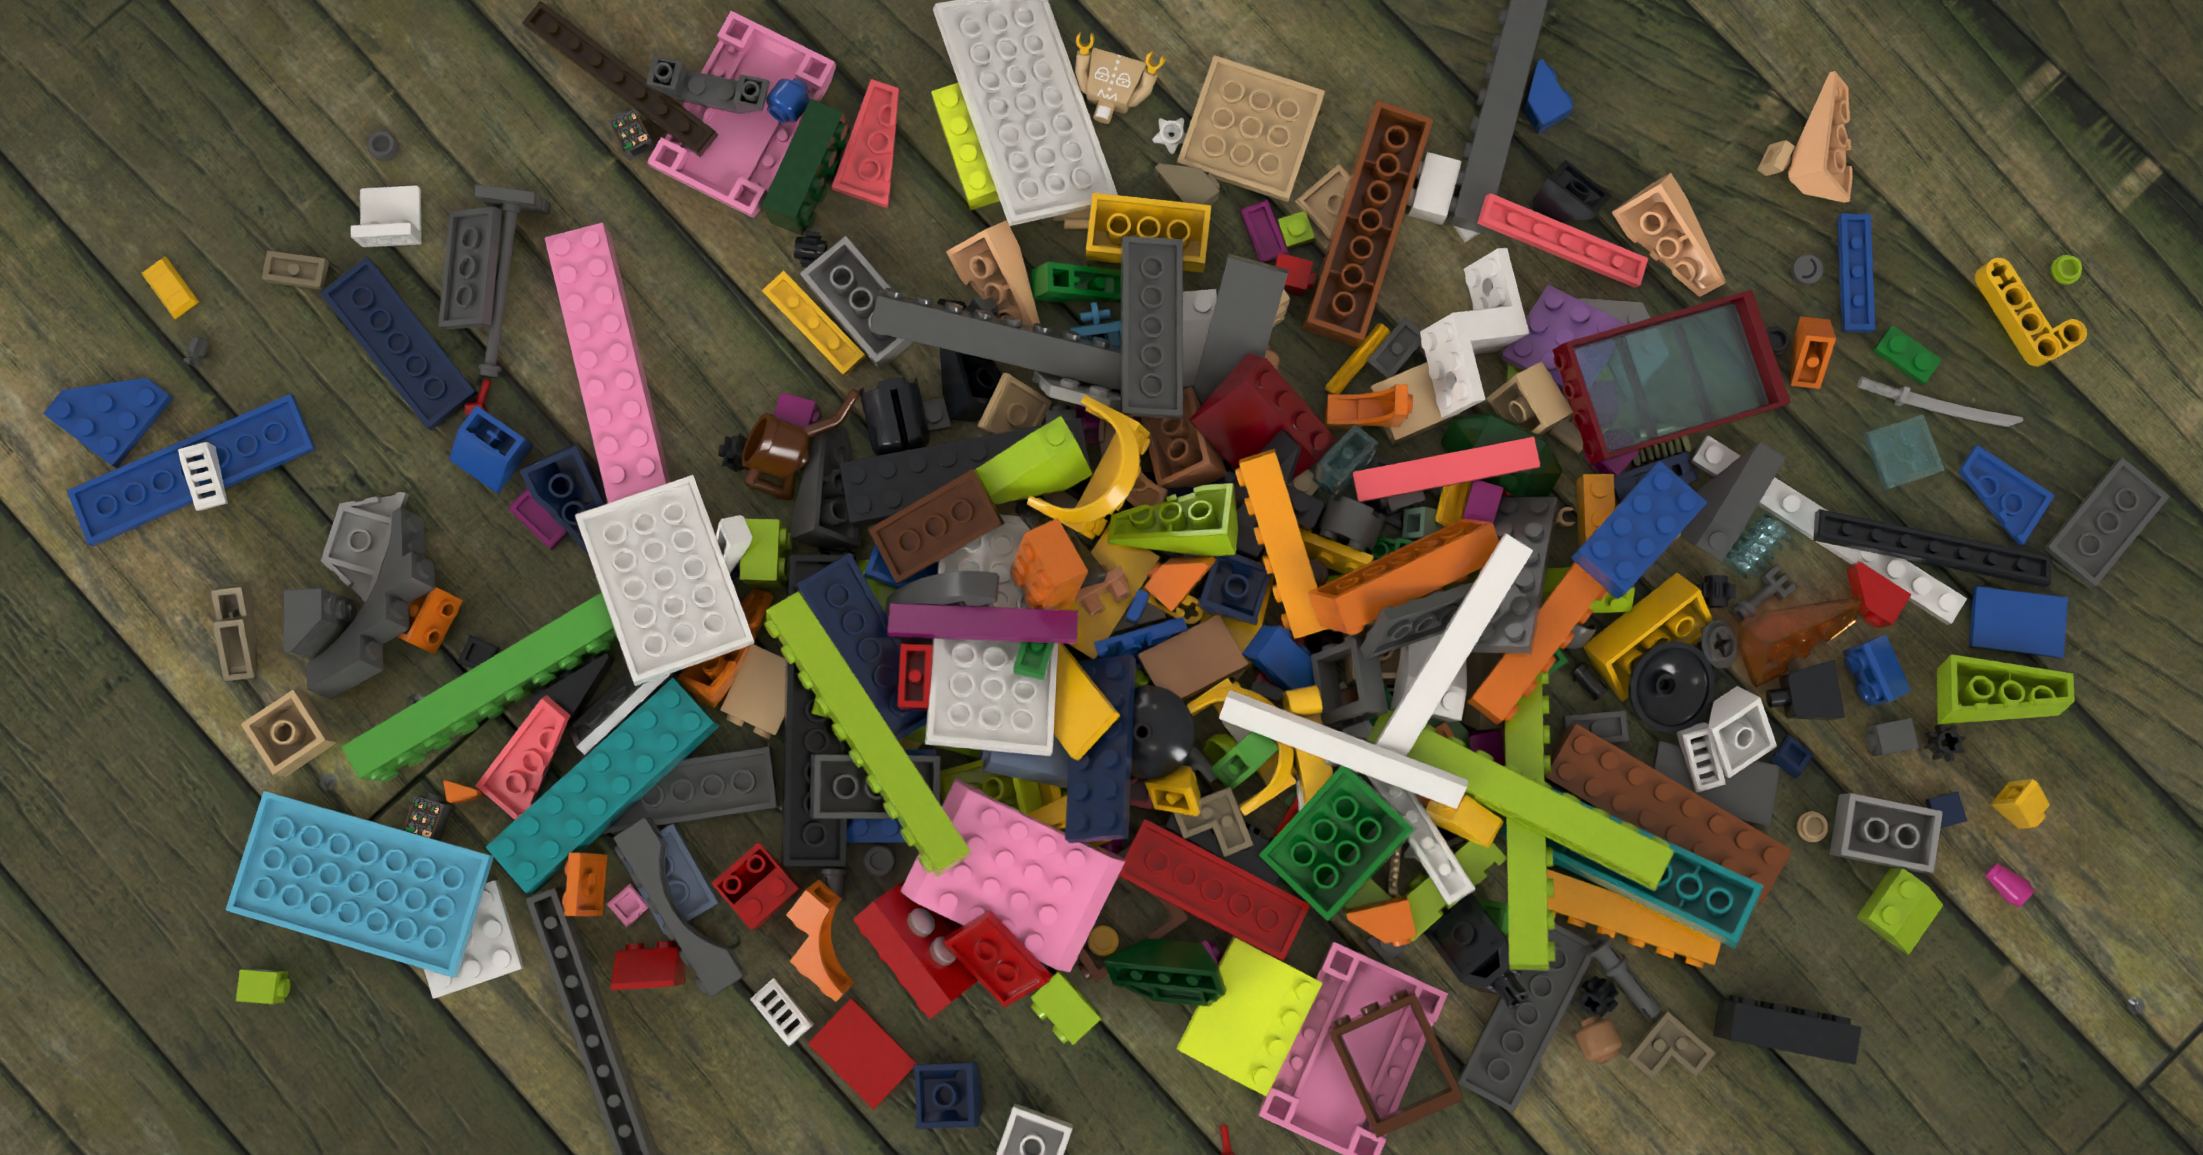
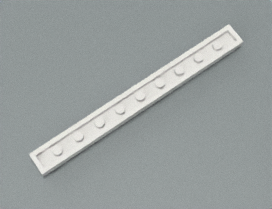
M1708 435L1704 438L1690 463L1712 477H1716L1739 458L1740 455ZM1775 477L1758 506L1812 540L1815 512L1819 509L1826 510ZM1817 542L1850 564L1858 561L1862 562L1911 593L1912 595L1908 601L1946 625L1953 623L1967 600L1958 592L1905 559Z

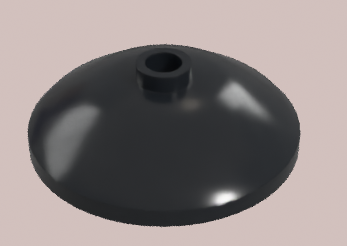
M1665 641L1647 649L1634 664L1628 682L1629 700L1636 716L1648 727L1668 733L1690 728L1699 722L1708 711L1715 692L1714 672L1707 657L1691 644L1680 641ZM1664 679V686L1660 688L1659 683Z
M1159 686L1135 687L1131 775L1142 779L1161 778L1176 771L1189 757L1195 741V724L1190 709L1177 694ZM1142 726L1148 729V735L1145 738H1142L1139 734Z

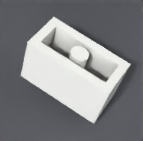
M1427 152L1424 160L1420 161L1415 177L1418 179L1416 189L1412 188L1407 205L1411 206L1408 216L1443 225L1448 214L1462 161Z

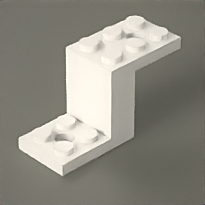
M1498 248L1464 268L1465 280L1473 303L1472 311L1454 312L1420 331L1421 344L1425 350L1429 375L1433 382L1436 403L1439 407L1441 418L1452 417L1486 400L1474 355L1496 352L1529 334L1507 248Z

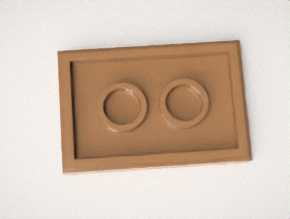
M1219 614L1138 654V659L1153 686L1166 688L1177 694L1183 701L1248 669L1247 661Z

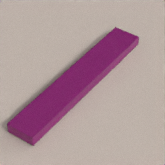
M890 603L888 637L1077 644L1078 611Z

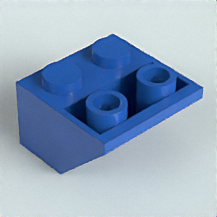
M476 405L458 429L449 460L499 494L534 445Z
M1886 634L1843 651L1845 667L1850 674L1854 675L1858 684L1856 686L1857 694L1863 702H1866L1868 707L1893 701L1911 691Z

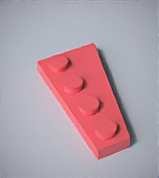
M870 80L832 184L833 191L889 208L899 88Z
M546 695L541 698L475 785L514 820L535 803L570 714L549 696Z

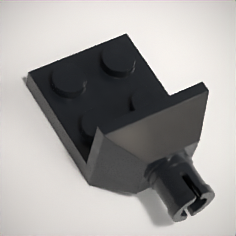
M1473 893L1463 897L1451 908L1444 910L1442 917L1423 932L1461 983L1478 992L1499 994L1510 1009L1521 1004L1516 997H1520L1525 1001L1529 996L1528 991L1517 980L1522 970L1510 969L1509 940Z

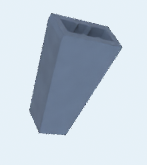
M1054 734L1053 753L1051 756L980 750V760H984L982 771L1068 789L1069 753Z

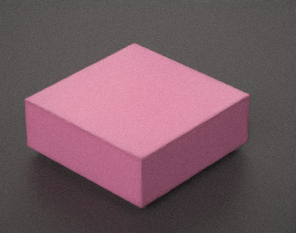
M632 883L627 885L607 903L608 907L626 927H629L649 909L641 893Z

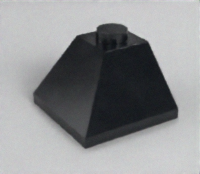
M1565 160L1546 180L1528 205L1535 212L1559 222L1588 220L1595 217L1612 195Z

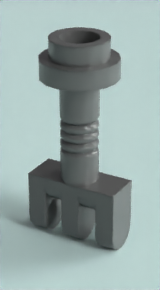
M1778 564L1760 577L1766 584L1761 591L1749 601L1740 599L1735 604L1736 608L1733 612L1741 622H1753L1758 617L1756 610L1773 595L1781 601L1798 587L1793 582L1784 589L1782 584L1790 577L1786 573L1778 579L1774 577L1781 570Z

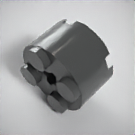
M1331 495L1316 530L1322 537L1367 554H1372L1386 522V517L1380 514L1378 519L1372 515L1373 508L1346 497H1341L1340 502H1338L1335 495Z

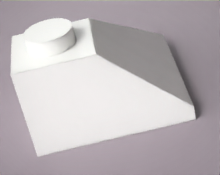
M1737 686L1713 702L1708 729L1726 777H1732L1777 747L1760 697Z

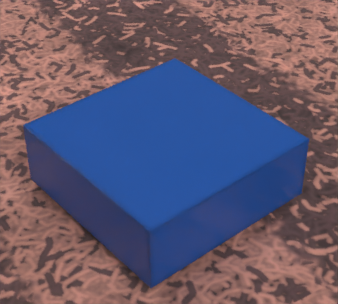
M1138 589L1126 615L1127 622L1134 625L1138 624L1149 601L1148 593Z

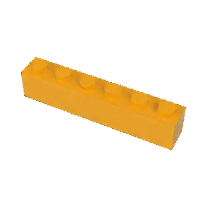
M1275 449L1240 459V468L1235 469L1240 487L1246 485L1249 497L1244 498L1249 516L1255 515L1259 525L1254 527L1258 545L1265 544L1268 554L1263 557L1266 571L1268 574L1274 573L1277 584L1273 585L1272 589L1276 602H1283L1286 611L1285 614H1281L1284 628L1292 631L1294 639L1328 629L1320 626L1308 592L1318 588Z
M1547 869V879L1554 880V898H1548V910H1554V917H1556V913L1568 917L1566 923L1585 928L1587 923L1597 927L1596 933L1601 935L1608 934L1611 938H1614L1615 934L1627 937V944L1644 949L1645 944L1657 947L1655 953L1673 959L1674 955L1678 954L1686 957V964L1701 969L1704 968V964L1715 965L1721 942L1613 891Z

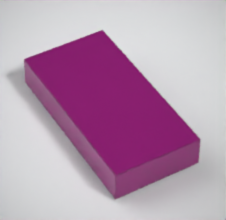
M1268 199L1240 209L1239 213L1259 262L1268 264L1276 261L1278 253L1289 255Z
M528 488L508 507L551 550L569 534L562 526L558 525L542 505H539L533 499Z

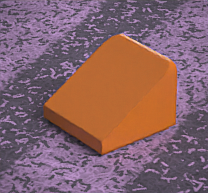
M443 780L446 799L449 803L459 804L486 796L479 789L454 781Z

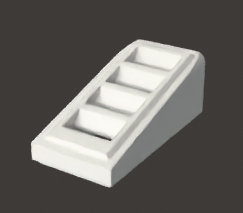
M208 442L178 449L195 509L201 511L228 504L216 447ZM204 456V458H205V459H201V460L194 461V458H197V457ZM208 467L209 471L197 474L196 469ZM208 479L212 480V483L202 486L199 485L200 481ZM215 490L216 495L202 499V493Z
M742 515L721 519L716 533V539L729 574L748 549L753 538Z
M1705 722L1677 732L1680 747L1696 793L1726 784L1722 766L1708 729L1709 724ZM1701 736L1703 737V739L1691 742L1690 740ZM1706 747L1707 751L1694 755L1693 750ZM1710 759V764L1697 767L1696 763ZM1714 771V776L1704 779L1699 777L1700 774Z
M775 978L769 981L750 999L788 1046L796 1042L814 1025L811 1019ZM775 990L778 995L765 1005L762 1000ZM782 999L785 1005L773 1015L770 1009ZM790 1009L793 1014L781 1024L778 1019ZM798 1018L801 1023L789 1033L786 1028Z

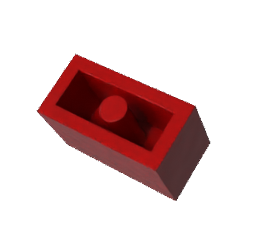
M901 644L898 687L899 709L928 711L933 645Z

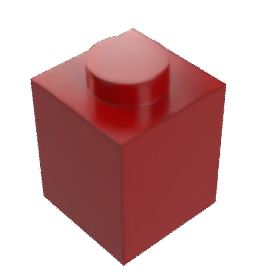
M1278 253L1275 266L1289 270L1284 286L1286 293L1304 297L1306 288L1312 290L1317 273L1311 271L1313 261Z

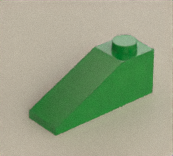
M1046 262L1031 270L1034 300L1049 302L1121 301V270Z

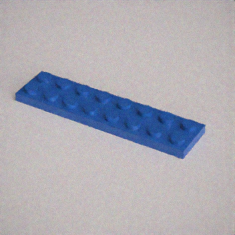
M292 394L286 395L67 490L87 544L94 547L193 504L178 449L204 442L214 445L225 489L317 450L295 396ZM204 456L197 457V458H194V461L201 460V459H205V458H204ZM208 467L196 469L197 474L209 471ZM208 479L200 481L199 485L202 486L212 483V480ZM215 490L202 493V499L216 494Z

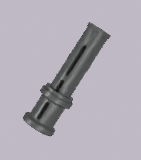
M1602 934L1592 940L1587 946L1586 951L1589 956L1595 957L1602 965V972L1616 980L1644 1018L1649 1019V1017L1653 1018L1661 1010V1005L1628 966L1627 957L1625 954L1619 953L1613 946L1612 938L1608 934Z

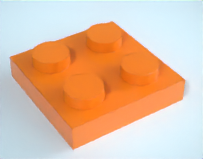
M569 853V858L565 864V875L567 877L566 891L562 898V904L565 909L564 916H603L608 854Z

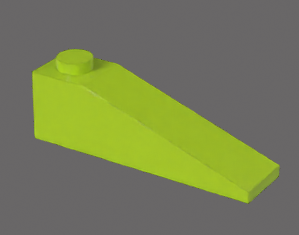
M1062 416L1032 432L976 469L995 505L1023 498L1028 499L1030 496L1037 497V495L1066 491L1093 475L1078 443Z
M1234 484L1202 485L1193 488V493L1178 498L1174 494L1166 497L1167 501L1153 506L1144 504L1111 515L1107 540L1109 544L1198 556L1235 555L1238 520Z

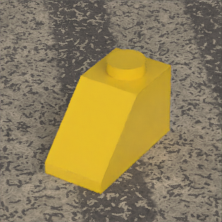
M1182 765L1167 776L1148 779L1145 782L1155 809L1191 816L1200 814V791L1196 782V776L1190 766Z
M2034 779L2008 782L1990 804L2018 829L2037 827L2045 819L2046 814L2044 812L2050 806L2039 783Z
M1467 794L1463 795L1457 809L1432 799L1425 808L1436 826L1486 848L1490 847L1504 823L1502 819Z

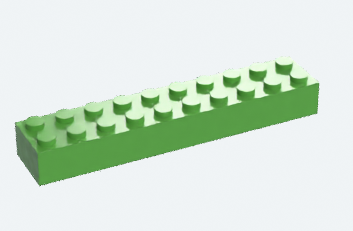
M602 592L341 746L358 778L381 781L382 783L392 780L399 775L397 770L406 765L409 767L417 765L426 758L424 754L429 751L444 749L452 743L451 738L460 733L466 735L479 727L478 722L487 717L493 719L506 711L504 707L514 701L517 704L532 696L530 691L540 685H551L558 680L557 675L573 668L578 669L585 664L584 659L600 652L603 654L610 650V644L618 640Z

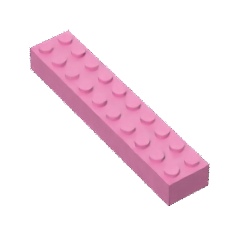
M603 223L544 237L608 503L670 483L668 467L610 231Z

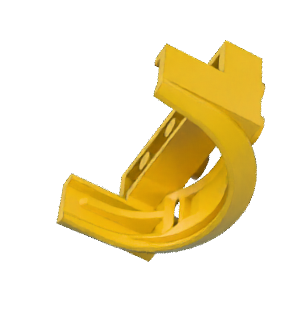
M1085 394L1081 400V403L1087 406L1085 411L1112 424L1116 430L1110 445L1075 508L1056 507L1039 497L1037 499L1032 496L1029 497L1027 505L1052 519L1058 518L1060 523L1093 540L1095 535L1099 536L1103 532L1107 523L1106 515H1112L1115 510L1118 511L1132 490L1141 471L1139 454L1143 455L1150 444V438H1148L1150 432L1139 422Z
M1228 678L1187 704L1192 716H1195L1210 705H1213L1220 716L1227 694L1231 690L1274 706L1265 697L1241 688L1237 681L1231 683ZM1273 740L1279 749L1256 770L1266 787L1238 805L1243 817L1296 783L1294 776L1298 773L1293 766L1294 747Z

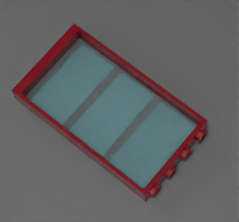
M1752 290L1568 341L1552 350L1555 367L1559 370L1564 383V394L1569 399L1573 410L1574 424L1579 429L1583 440V451L1589 458L1591 465L1769 412L1791 403Z

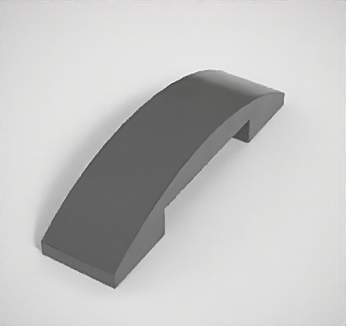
M957 571L924 577L910 582L893 592L887 598L885 614L889 619L890 603L947 605L964 601L967 606L975 607L997 602L1000 576L992 572Z

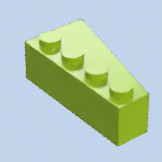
M1953 654L1937 668L1938 724L2059 716L2075 702L2073 673Z
M1467 840L1451 850L1474 886L1488 876L1489 871L1487 869L1493 863H1497L1500 866L1507 860V857L1493 842L1489 848ZM1421 872L1417 874L1407 884L1410 889L1404 894L1409 902L1417 937L1411 938V943L1444 914L1442 910L1446 907L1449 909L1460 901L1458 900L1448 906L1428 873L1425 875ZM1398 893L1397 896H1393L1392 898L1400 897L1401 895Z

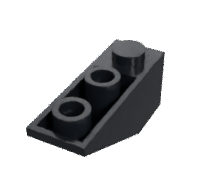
M602 652L591 656L586 660V666L579 670L573 668L566 671L559 677L561 681L551 687L549 684H546L533 692L534 697L527 700L528 704L533 710L541 698L547 695L570 714L567 725L572 723L582 714L615 661L614 656L608 653L603 655Z

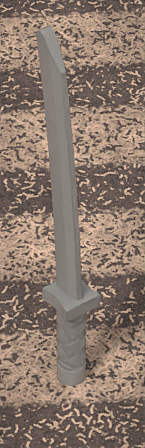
M1863 376L1860 377L1857 387L1895 400L1894 405L1897 406L1908 404L1954 417L2004 427L2023 421V418L2019 416L1990 412L1941 401L1909 392L1910 388L1906 386L1898 389Z

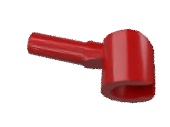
M483 380L476 403H466V416L471 413L476 405L486 411L485 398L491 381Z
M1228 1125L1220 1126L1223 1145L1221 1155H1236L1230 1146Z

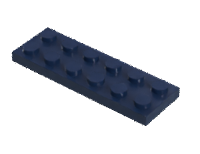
M368 256L320 292L430 431L478 394Z
M851 553L844 555L794 584L896 739L900 741L926 725L928 711H909L898 708L900 646L902 642L899 637H888L889 619Z
M1132 655L1077 661L1120 716L1079 761L1069 755L1065 840L1069 843L1126 839L1129 833L1136 659Z

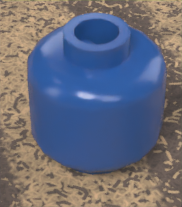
M787 78L780 79L766 97L767 111L781 123L786 124L787 121L796 122L804 113L810 101V97L807 94L808 87L797 78L793 80Z

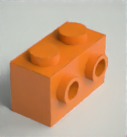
M435 587L432 591L409 603V630L397 637L435 655L439 646L443 643L453 619L457 616L463 600Z

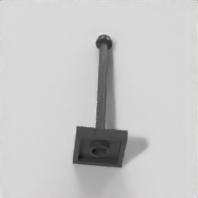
M476 184L474 197L490 207L501 208L505 212L485 362L478 366L481 376L498 378L502 368L497 366L517 214H521V211L549 215L551 203L543 199L536 192Z

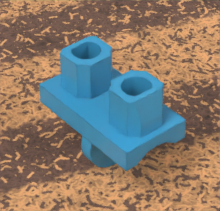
M1097 302L1091 303V312L1080 313L1081 322L1093 320V324L1070 327V331L1081 334L1082 339L1091 341L1093 340L1092 335L1104 333V338L1111 342L1110 345L1121 347V320L1100 323L1099 319L1111 318L1110 309L1098 310Z

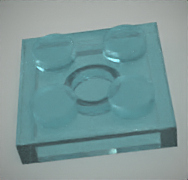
M1924 414L1867 432L1863 435L1884 491L1945 470Z

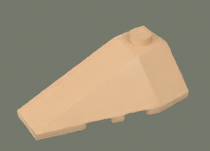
M1836 71L1829 73L1794 149L1791 166L1788 169V176L1791 183L1795 184L1803 194L1845 203L1850 201L1853 177L1852 166H1846V151L1851 150V140L1848 139L1844 126L1845 123L1850 121L1848 86Z
M1671 173L1647 186L1611 212L1631 241L1642 245L1650 252L1649 256L1655 261L1660 260L1672 270L1673 276L1697 296L1701 297L1726 283L1691 205Z
M1007 220L983 230L946 251L962 282L965 285L970 284L983 300L993 298L998 305V312L996 313L998 319L1004 320L1005 316L1021 319L1023 325L1034 327V323H1040L1022 252Z

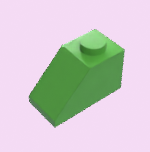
M1251 731L1210 769L1227 788L1231 787V790H1234L1264 764L1279 747L1273 742V739Z

